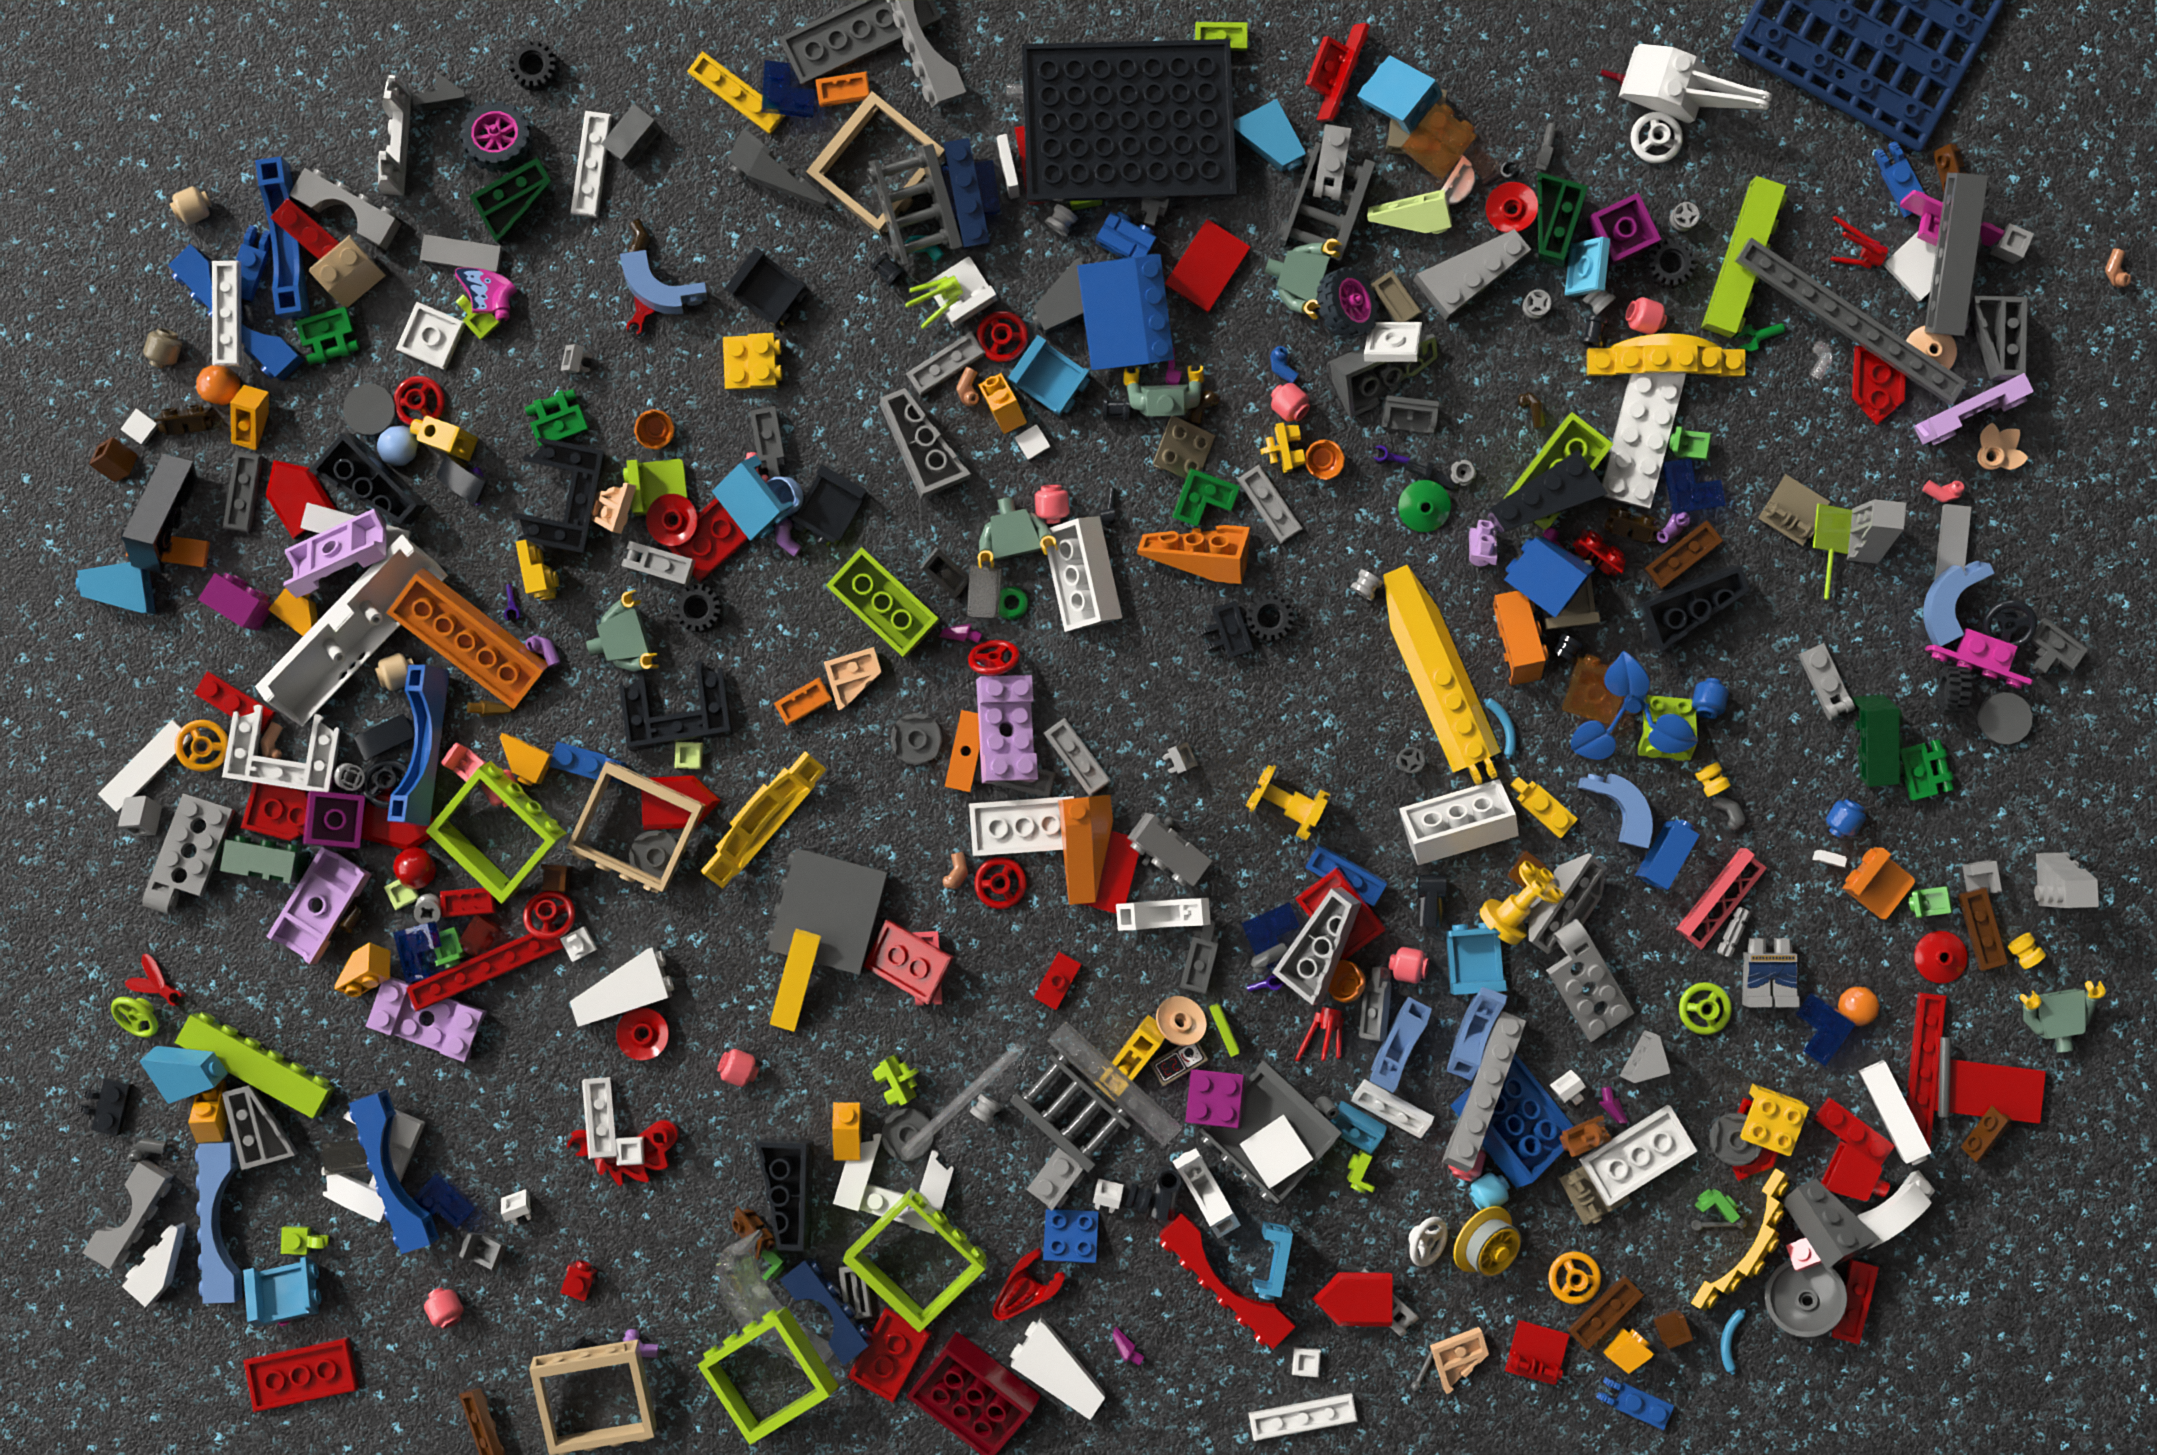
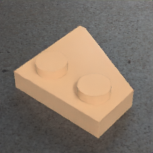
M623 483L621 488L612 487L606 492L596 493L591 520L612 532L621 534L628 520V511L636 485Z
M875 647L824 662L839 711L843 710L882 673Z
M1479 1327L1430 1345L1442 1387L1446 1394L1453 1390L1452 1386L1462 1376L1467 1377L1473 1371L1474 1366L1481 1363L1489 1355L1483 1333Z

